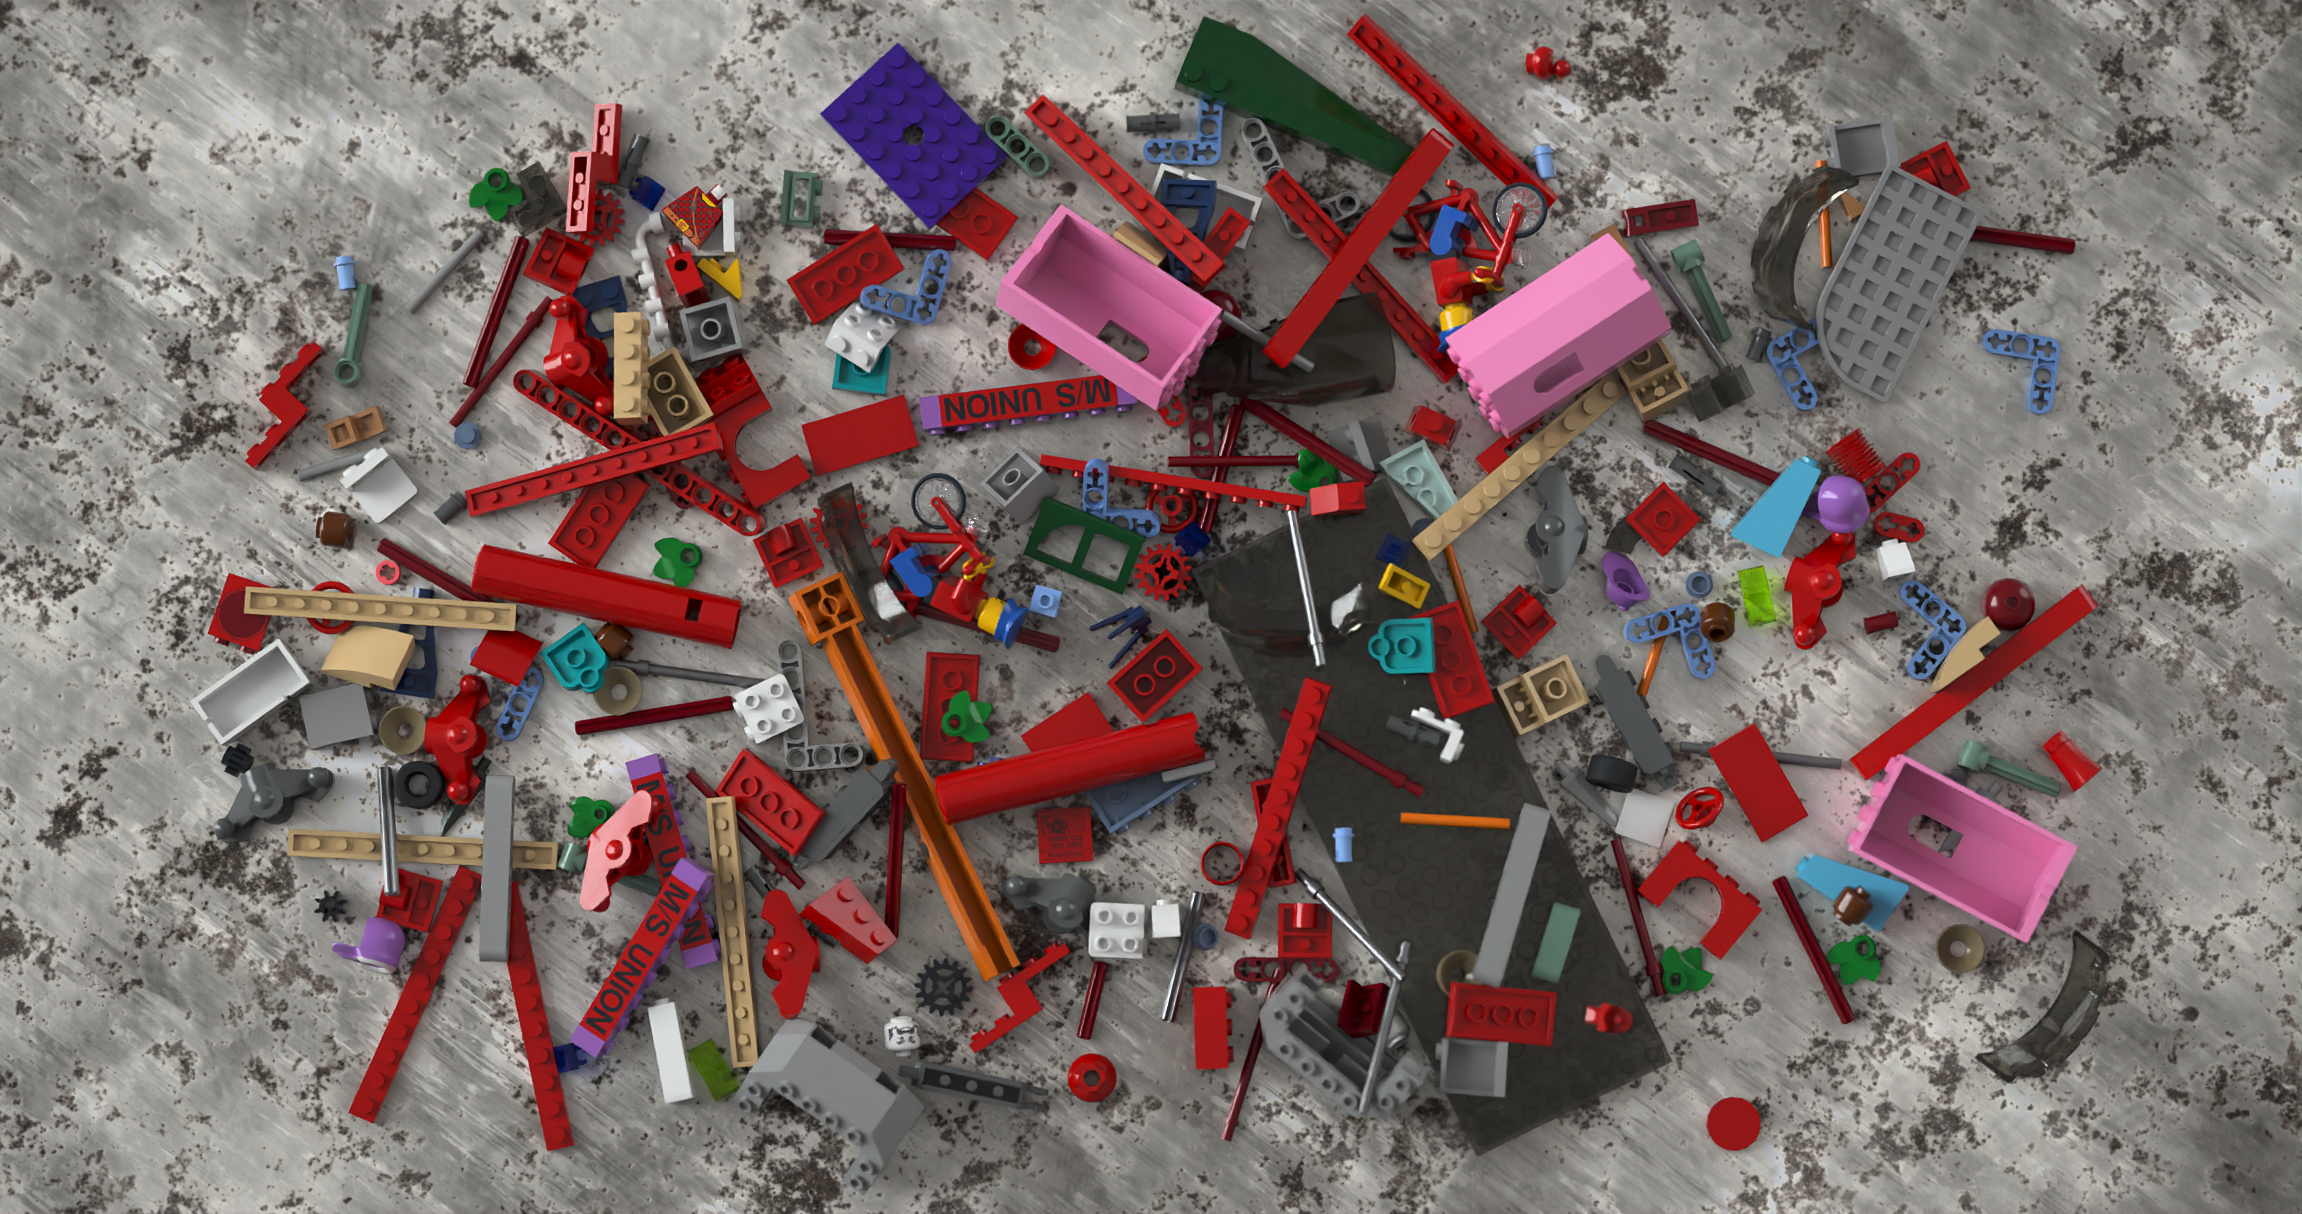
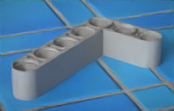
M1258 118L1246 120L1242 125V139L1265 185L1272 174L1278 173L1282 168L1285 169V166L1265 124ZM1250 126L1259 127L1261 130L1260 136L1256 138L1249 137L1246 134L1247 128ZM1261 150H1269L1272 153V159L1268 162L1259 160L1257 154ZM1347 191L1317 205L1322 210L1329 212L1331 220L1338 225L1356 216L1359 211L1360 201L1356 194ZM1271 198L1289 237L1299 242L1308 239L1305 233L1296 234L1293 232L1291 226L1294 224V221ZM1350 199L1355 203V208L1349 212L1344 211L1340 207L1341 201Z
M787 639L782 641L777 648L778 673L784 676L789 672L798 673L799 682L795 686H790L795 699L800 700L801 712L804 716V721L799 724L803 728V735L800 739L792 740L789 737L790 729L783 732L786 765L795 772L858 767L862 764L865 754L863 749L856 743L810 746L802 647L794 640ZM788 645H794L797 648L796 657L790 660L783 657L784 648ZM856 748L859 751L858 760L852 763L847 762L844 757L846 750ZM822 750H829L832 753V760L829 764L822 765L818 762V754ZM796 752H802L805 755V762L800 767H795L791 763V757Z

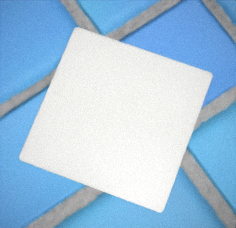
M1633 788L1630 793H1627L1615 833L1660 848L1675 803Z

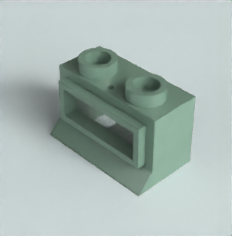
M784 169L780 224L782 227L814 229V222L819 223L820 206H816V197L822 195V180H818L817 173Z

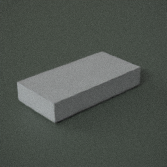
M1208 758L1203 762L1171 770L1166 769L1159 771L1161 780L1166 783L1214 771L1216 766L1214 759Z

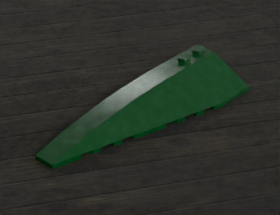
M1203 16L1176 80L1175 90L1197 99H1203V101L1212 105H1219L1223 109L1247 119L1258 118L1265 126L1393 177L1414 151V149L1255 36Z

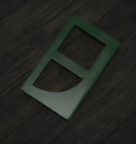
M1046 496L1043 499L1041 510L1023 555L1123 595L1142 545L1146 541V536ZM1065 525L1085 527L1072 563L1037 550L1045 536L1056 528ZM1095 532L1130 545L1117 581L1082 568Z

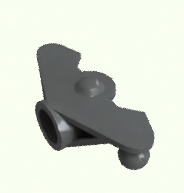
M1551 465L1542 471L1535 488L1545 499L1543 512L1537 518L1536 523L1530 527L1526 535L1527 546L1531 552L1543 557L1536 564V567L1541 577L1540 589L1546 594H1554L1565 585L1576 556L1584 554L1588 540L1587 519L1580 514L1566 476L1561 468Z
M272 763L256 766L240 777L239 780L242 786L227 816L215 822L213 826L214 833L225 843L249 841L256 823L262 820L274 825L287 822L295 811V802L302 798L320 802L333 788L335 776L332 771L322 767H314L312 769H276Z
M1064 873L1061 879L1025 878L1018 875L1006 879L1002 886L1003 894L1017 911L1031 907L1038 908L1043 911V922L1051 932L1066 934L1075 929L1082 933L1088 951L1090 906L1096 902L1094 896L1097 892L1094 886L1070 873Z

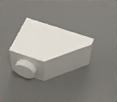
M1897 539L1881 542L1882 547L1876 549L1882 581L1909 576L1916 572L1906 542L1898 543Z
M1173 899L1156 900L1157 905L1151 906L1153 938L1180 937L1178 904H1173Z

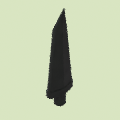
M485 756L481 758L477 766L472 764V769L482 781L475 797L486 785L488 774L485 772L492 763ZM452 800L450 801L441 820L440 837L447 833L469 804L461 806Z

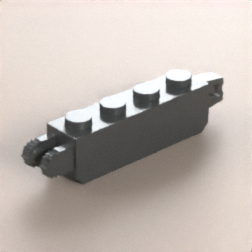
M1607 654L1598 656L1595 660V665L1602 679L1597 681L1595 690L1640 772L1648 776L1653 775L1664 791L1679 783L1672 765L1675 762L1673 756L1676 755L1669 741L1664 743L1659 733L1663 732L1658 720L1650 718L1647 712L1650 706L1643 694L1638 696L1633 687L1637 684L1630 670L1625 672L1623 667L1617 669Z
M888 758L870 767L865 768L862 766L852 775L854 780L848 786H842L835 793L836 799L831 804L828 803L821 808L826 812V815L798 856L791 855L789 858L797 869L802 870L812 862L830 859L892 794V783L889 780L896 774L895 772H898L899 765L897 760Z
M915 1061L914 1067L900 1065L898 1076L911 1078L910 1085L916 1086L919 1089L1019 1110L1025 1108L1044 1112L1045 1106L1042 1104L1025 1102L1026 1093L1032 1092L1036 1095L1048 1096L1049 1092L1048 1089L1030 1086L1026 1082L925 1061Z

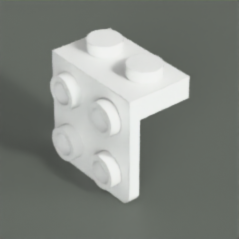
M723 198V202L718 205L723 212V219L700 250L683 234V249L685 252L690 251L693 257L737 256V248H741V232H737L736 221H741V207L736 205L734 198Z
M856 299L834 322L824 345L870 373L875 367L883 348L899 332L901 324L889 315L864 307L860 299Z
M383 447L379 450L374 448L364 456L365 461L358 467L355 464L349 467L343 473L344 478L340 480L376 523L383 522L418 492L416 486Z
M777 674L734 695L737 701L733 703L739 718L744 716L748 724L744 728L750 742L756 741L758 745L768 742L769 738L804 721L801 709L783 674Z
M1420 708L1419 712L1413 710L1410 718L1450 735L1439 760L1450 764L1452 759L1457 761L1464 744L1460 743L1464 732L1459 730L1460 724L1449 719H1445L1444 723L1434 719L1435 713L1424 708Z
M1092 903L1090 906L1089 955L1092 957L1143 959V954H1146L1147 938L1143 937L1144 927H1147L1148 911L1145 910V905Z

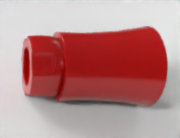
M2062 730L2042 746L2043 750L2050 755L2049 759L2062 773L2074 793L2103 769L2082 751L2072 739H2069Z

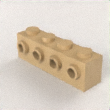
M641 312L614 313V419L620 425L647 424V416L650 415L648 388H650L651 381L648 372V362H650L651 354L650 347L648 346V336H650L651 328L650 321Z

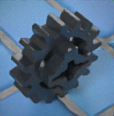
M944 958L943 964H939L937 959H934V967L931 968L925 964L924 968L927 972L925 974H917L922 981L921 983L914 984L915 987L921 989V992L915 996L916 998L923 997L924 1001L921 1003V1007L931 1006L929 1009L930 1014H933L937 1009L939 1010L940 1017L944 1016L945 1010H948L952 1016L954 1015L955 1007L961 1011L964 1009L961 1004L962 1001L970 1002L971 999L966 996V992L973 991V988L967 987V983L972 980V977H964L963 974L967 969L964 967L958 970V961H955L951 966L949 965L948 958ZM948 969L954 973L949 977L940 976L937 970ZM930 978L933 982L932 991L927 995L926 982ZM954 978L948 987L950 991L948 994L942 992L934 996L939 989L937 984L939 981L945 983ZM961 980L962 991L958 997L955 993V984ZM939 998H946L951 1004L940 1006L934 1002Z

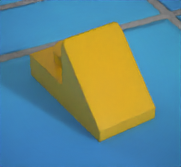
M703 257L697 264L698 269L741 302L744 297L739 259L737 258L728 270L722 273L724 269L722 265L713 258L707 261Z
M1389 563L1378 588L1383 594L1393 596L1412 607L1420 609L1431 584Z

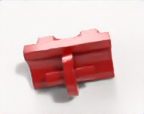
M1602 1003L1601 1008L1587 1007L1585 1022L1598 1025L1597 1030L1616 1034L1617 1032L1623 1033L1628 1031L1632 1027L1633 1017L1629 1011L1621 1009V1007Z

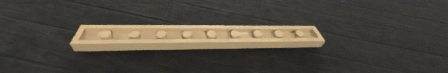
M1612 373L1606 375L1416 536L1412 542L1429 561L1621 399L1627 393L1625 388Z
M246 586L244 613L515 631L517 604Z
M735 796L707 798L706 808L712 867L715 874L714 887L733 1068L755 1065L761 1056Z
M289 829L287 856L382 861L381 833ZM396 834L398 862L482 866L483 839ZM513 840L512 868L557 870L559 843Z

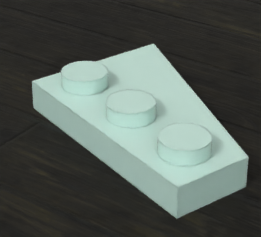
M1424 439L1376 465L1434 520L1438 519L1458 502Z

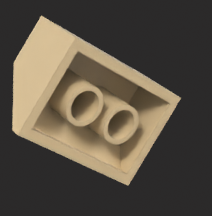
M675 346L648 362V372L651 381L650 388H648L650 413L663 436L705 425L714 416Z

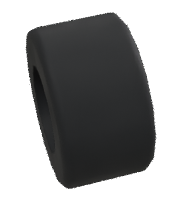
M1594 754L1589 763L1586 781L1607 790L1630 793L1634 787L1638 767L1623 759Z
M420 760L411 761L402 766L394 780V790L399 801L407 807L418 810L428 809L437 804L443 796L445 788L444 777L440 770L431 763ZM421 774L427 777L430 786L425 794L418 796L410 791L409 782L412 777Z

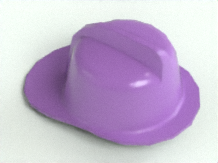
M1611 551L1606 553L1602 558V566L1608 578L1605 586L1607 597L1617 604L1621 611L1629 610L1638 601L1647 600L1650 596V590L1643 581L1635 564L1627 556L1619 552Z

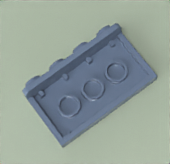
M1158 771L1155 774L1084 791V794L1110 835L1116 832L1119 836L1131 828L1129 823L1134 819L1139 818L1142 821L1154 813L1153 807L1160 803L1164 807L1176 800L1175 793L1183 788L1188 792L1200 784L1198 779L1202 776L1198 774L1165 783L1161 780Z

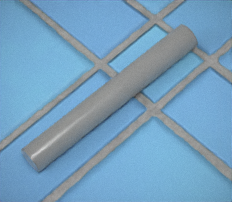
M375 447L299 470V478L303 481L364 462V456Z

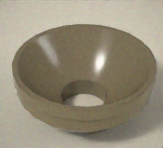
M615 666L606 669L603 672L605 680L602 688L593 693L596 704L601 710L611 715L620 716L633 711L642 697V685L639 678L634 672L624 667ZM617 684H623L627 689V695L622 700L614 699L611 694L613 686Z
M397 706L390 709L382 717L379 724V737L389 751L400 755L411 754L419 750L424 744V732L427 721L417 709L410 706ZM403 723H409L413 727V735L409 739H402L398 735V728Z
M1955 924L1944 929L1938 936L1935 946L1936 956L1941 965L1947 970L1954 973H1967L1974 970L1982 962L1985 954V943L1980 933L1973 927L1965 924ZM1954 941H1961L1965 944L1966 951L1963 956L1955 957L1952 955L1950 946Z
M1459 950L1449 953L1441 960L1437 968V982L1447 996L1450 997L1452 982L1450 972L1456 967L1460 968L1464 973V979L1461 983L1484 985L1472 980L1478 958L1477 955L1470 951Z

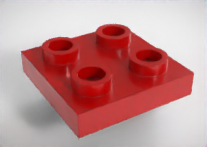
M1947 141L1900 164V169L1955 197L1971 189Z
M546 227L523 271V276L565 295L573 296L595 253V248Z
M802 518L773 528L766 534L753 540L775 589L824 567Z
M1520 584L1481 621L1486 629L1517 660L1526 654L1557 624L1545 608Z
M398 868L400 893L398 896L388 897L384 893L383 885L376 917L385 918L398 925L429 933L444 881Z
M1278 903V957L1332 958V914L1322 904Z

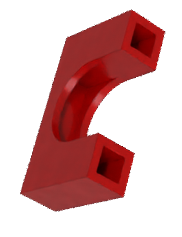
M762 389L713 416L706 423L715 422L718 424L723 450L716 452L721 461L727 459L731 466V469L727 471L735 485L740 482L745 491L740 494L745 504L750 507L753 506L756 511L812 480L798 454L771 469L763 471L750 469L740 461L736 450V443L740 432L748 424L773 411Z
M1678 840L1636 891L1658 908L1681 881L1687 878H1701L1710 882L1720 895L1721 910L1717 920L1698 943L1718 960H1721L1762 911L1758 906L1760 901L1751 893L1747 892L1744 895L1738 890L1739 883L1729 875H1726L1725 878L1716 871L1719 867L1706 857L1702 860L1695 853L1698 849L1690 842L1685 840L1682 843Z

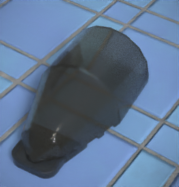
M1377 292L1338 299L1298 352L1299 355L1314 363V367L1310 372L1305 371L1292 362L1282 369L1262 352L1265 346L1242 334L1225 343L1206 347L1202 358L1198 362L1200 366L1196 377L1200 390L1207 395L1224 392L1230 397L1310 408L1391 393L1395 384L1396 366L1392 334L1387 315ZM1275 318L1269 321V326L1259 331L1272 338L1286 318L1280 321Z

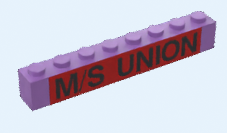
M1102 375L919 398L924 432H929L930 436L946 434V429L955 428L956 432L972 431V426L983 425V429L998 428L999 423L1009 422L1010 426L1026 424L1025 420L1035 418L1037 423L1052 421V416L1063 415V419H1074L1079 417V413L1089 412L1090 416L1106 414L1105 410L1116 409V413L1132 411V406H1137L1136 397Z
M655 753L625 762L634 794L642 790L647 791L661 802L660 812L658 815L651 817V822L644 825L663 888L679 860L689 857L688 851H691L692 848L688 835L683 836L680 826L684 825L680 809L675 810L672 800L676 799V794L672 783L667 784L665 774L669 773L665 758H660L659 754ZM703 895L698 902L700 907L692 919L688 918L683 926L686 930L678 941L686 970L720 961L718 956L721 954L720 942L718 938L713 939L711 929L715 928L711 913L705 912L703 903L707 902V899Z
M684 857L679 860L570 1038L571 1042L595 1058L610 1054L615 1047L616 1042L614 1039L618 1032L622 1033L629 1024V1014L642 1003L644 999L642 993L645 988L650 987L658 976L655 973L660 964L663 965L669 959L672 953L669 949L674 941H679L686 930L683 926L688 918L692 919L700 907L698 902L702 895L706 896L713 887L712 879L715 876L714 873L690 857Z

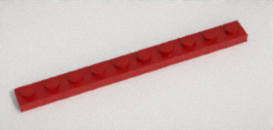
M1364 14L1347 33L1359 47L1506 186L1519 182L1536 186L1545 196L1548 209L1559 198L1550 187L1367 14ZM1527 188L1511 190L1539 218L1541 217L1542 204L1536 193Z
M1044 94L1024 112L1039 129L1206 285L1226 267L1223 261Z
M1282 168L1262 188L1330 261L1348 237L1291 175ZM1367 260L1352 280V286L1443 384L1447 383L1458 372L1457 369L1460 367L1452 361L1448 353L1438 352V347L1441 345L1439 336L1371 262Z
M713 422L466 490L465 495L470 517H479L723 450L718 424Z
M1041 454L1040 466L1046 468L1045 472L1049 474L1061 475L1062 471L1072 472V477L1083 479L1085 466L1088 461ZM1108 465L1109 483L1112 484L1115 479L1125 481L1124 485L1140 488L1141 484H1148L1155 491L1167 492V488L1178 489L1177 493L1181 495L1193 496L1194 492L1204 493V498L1211 500H1220V496L1230 497V502L1246 504L1247 500L1257 502L1258 507L1273 509L1274 504L1284 506V511L1297 510L1298 513L1300 509L1306 510L1307 496ZM1093 468L1094 476L1099 477L1098 468Z
M1306 677L1224 929L1226 932L1248 940L1252 938L1333 685L1311 677Z
M459 865L348 1113L374 1124L482 885L481 874Z
M515 881L512 882L510 938L507 966L547 1151L575 1144L519 883Z

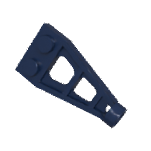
M1163 179L1160 204L1174 217L1175 211L1178 208L1198 209L1199 215L1195 225L1187 229L1203 243L1215 211L1218 184L1212 180ZM1167 248L1171 270L1170 275L1189 287L1191 285L1192 271Z
M619 275L576 289L573 297L588 311L585 323L588 337H597L601 341L614 337V328L606 332H600L591 319L593 312L610 307L615 310V313L628 312V302ZM608 356L606 369L612 380H614V357Z
M413 587L412 597L434 599L435 591ZM401 624L398 632L408 634L410 624ZM426 625L425 638L423 640L414 639L415 645H419L424 651V667L421 669L405 668L395 691L381 687L380 691L435 699L439 675L435 626Z

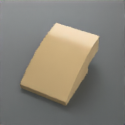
M1128 221L1122 224L1113 234L1115 240L1161 270L1169 261L1168 251L1164 245Z
M1662 340L1615 369L1644 423L1692 399L1690 389Z
M1989 616L1981 619L1968 629L1945 656L1934 677L1931 686L1933 692L1942 689L1985 658L1979 649L2001 634Z
M351 625L344 632L338 633L321 668V673L368 688L375 684L395 691L415 650L414 636L384 628Z
M1567 654L1491 690L1495 706L1512 740L1591 702Z

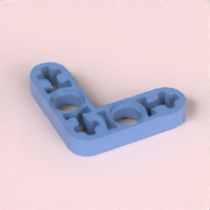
M1199 99L1197 140L1151 139L1144 145L1145 159L1149 163L1161 165V163L1165 165L1212 167L1216 165L1221 157L1223 107L1214 104L1213 113H1219V117L1214 115L1202 116L1203 112L1208 113L1209 107L1208 103L1204 102L1203 99ZM1211 120L1218 125L1216 133L1212 135L1204 133L1202 127L1206 121ZM1153 145H1158L1159 150H1167L1166 145H1172L1170 149L1171 159H1166V153H1159L1157 158H1153L1152 153H1148V150L1153 149ZM1186 146L1190 151L1188 158L1185 160L1177 159L1174 155L1177 147ZM1193 146H1198L1197 152H1206V148L1210 147L1212 152L1216 153V156H1212L1211 160L1207 161L1204 155H1197L1198 161H1193Z
M940 249L927 254L915 296L879 285H870L865 287L860 293L862 305L870 310L918 325L931 323L937 315L951 266L950 255ZM938 255H941V260L944 261V265L939 266L936 274H941V278L936 275H927L928 271L934 272L936 264L932 262V258H936ZM927 280H933L937 283L938 288L934 295H929L924 290V284ZM875 290L876 296L886 298V293H888L889 296L885 302V309L882 308L884 302L874 301L871 304L867 293H872ZM896 297H900L905 302V308L900 313L895 312L891 306L893 299ZM920 297L930 300L934 299V303H927L926 311L930 313L929 317H924L921 320V315L917 313V310L924 307L925 301H920Z
M1816 317L1772 341L1766 348L1765 355L1791 402L1800 411L1811 410L1817 403V393L1796 358L1799 354L1819 344L1818 340H1814L1813 332L1807 327L1811 325L1812 330L1816 329ZM1804 332L1808 335L1809 342L1806 346L1800 347L1794 342L1796 333ZM1788 338L1790 346L1796 352L1791 353V349H1788L1782 354L1783 359H1780L1778 356L1773 357L1771 354L1774 351L1773 346L1776 345L1777 348L1786 346L1787 342L1784 339ZM1794 368L1798 371L1799 379L1797 382L1789 383L1785 380L1784 372L1786 369ZM1802 381L1806 386L1801 387V390L1805 395L1810 394L1812 397L1809 400L1810 405L1808 406L1805 403L1800 404L1798 402V399L1801 397L1798 389L1794 393L1790 389L1797 387Z
M2000 329L1988 331L1982 338V347L1987 353L2033 361L2027 407L2035 415L2047 413L2053 404L2060 358L2059 343L2050 337ZM1997 335V340L2006 342L2007 336L2011 337L2008 344L2009 352L2004 351L2006 345L2001 344L1993 349L1992 344L1988 343L1987 339ZM2015 340H2026L2028 350L2025 353L2015 351ZM2033 340L2037 341L2036 347H2044L2049 343L2050 348L2054 349V353L2045 357L2044 351L2036 350L2035 356L2031 355L2034 348ZM2046 369L2050 372L2051 379L2049 383L2042 384L2037 380L2036 374L2038 370ZM2034 386L2039 389L2049 388V393L2043 392L2042 401L2047 402V405L2041 407V410H2038L2037 405L2033 404V400L2039 397L2040 390L2034 391Z
M1098 458L1087 462L1083 474V511L1108 521L1107 517L1109 516L1111 517L1110 522L1116 524V518L1125 517L1130 524L1124 528L1147 538L1157 535L1162 522L1160 515L1152 510L1109 507V467L1105 461ZM1093 468H1098L1100 473L1098 482L1093 483ZM1099 491L1103 495V499L1101 501H1093L1090 499L1089 493ZM1135 518L1138 519V520H1137V524H1138L1137 527H1133V526H1134V522H1135ZM1146 520H1151L1152 528L1147 527Z
M1909 580L1902 584L1899 589L1900 599L1935 628L1907 664L1909 676L1915 680H1923L1931 675L1965 633L1966 622L1961 615L1923 584L1916 580ZM1916 586V594L1923 598L1924 594H1926L1929 598L1923 601L1920 608H1918L1916 604L1920 601L1915 597L1908 599L1906 597L1908 593L1905 590L1906 587L1912 588ZM1929 602H1935L1939 605L1940 613L1938 616L1930 617L1927 615L1925 607ZM1945 611L1950 614L1946 619L1950 622L1955 620L1959 622L1957 626L1960 629L1959 632L1954 631L1950 633L1948 631L1950 626L1945 621H1942L1941 625L1937 623L1944 616ZM1940 640L1943 643L1944 650L1940 655L1931 653L1929 649L1931 641ZM1924 651L1929 658L1935 660V663L1932 664L1931 661H1928L1924 666L1926 673L1915 674L1916 668L1913 664L1914 662L1919 664L1924 660L1925 656L1921 655Z
M1694 604L1676 605L1632 619L1624 625L1623 635L1631 643H1642L1678 631L1691 674L1695 678L1706 679L1715 672V661L1709 641L1702 635L1700 630L1701 615ZM1684 608L1687 611L1693 612V616L1689 618V623L1686 619L1674 622V618L1670 614L1671 611H1674V616L1684 613ZM1660 615L1665 616L1668 620V627L1664 631H1659L1655 627V619ZM1648 619L1652 635L1649 636V630L1640 632L1638 639L1636 635L1630 634L1633 624H1636L1637 627H1643L1647 625L1645 620ZM1693 633L1698 634L1702 641L1701 645L1696 649L1688 645V637ZM1705 650L1706 654L1700 655L1702 662L1709 665L1705 669V674L1702 671L1696 670V666L1700 665L1698 656L1692 658L1691 653H1700Z
M479 646L474 648L471 652V660ZM531 666L527 675L532 676L533 673H536V679L539 682L537 685L532 684L530 688L527 687L528 682L526 680H523L519 687L514 686L496 725V733L502 740L514 741L520 736L543 688V674ZM518 697H524L527 700L528 706L523 712H516L513 708V701ZM510 711L513 715L522 717L521 722L515 719L512 727L516 729L515 733H509L508 736H504L505 731L502 729L503 724L508 725L512 719L507 717L508 712Z

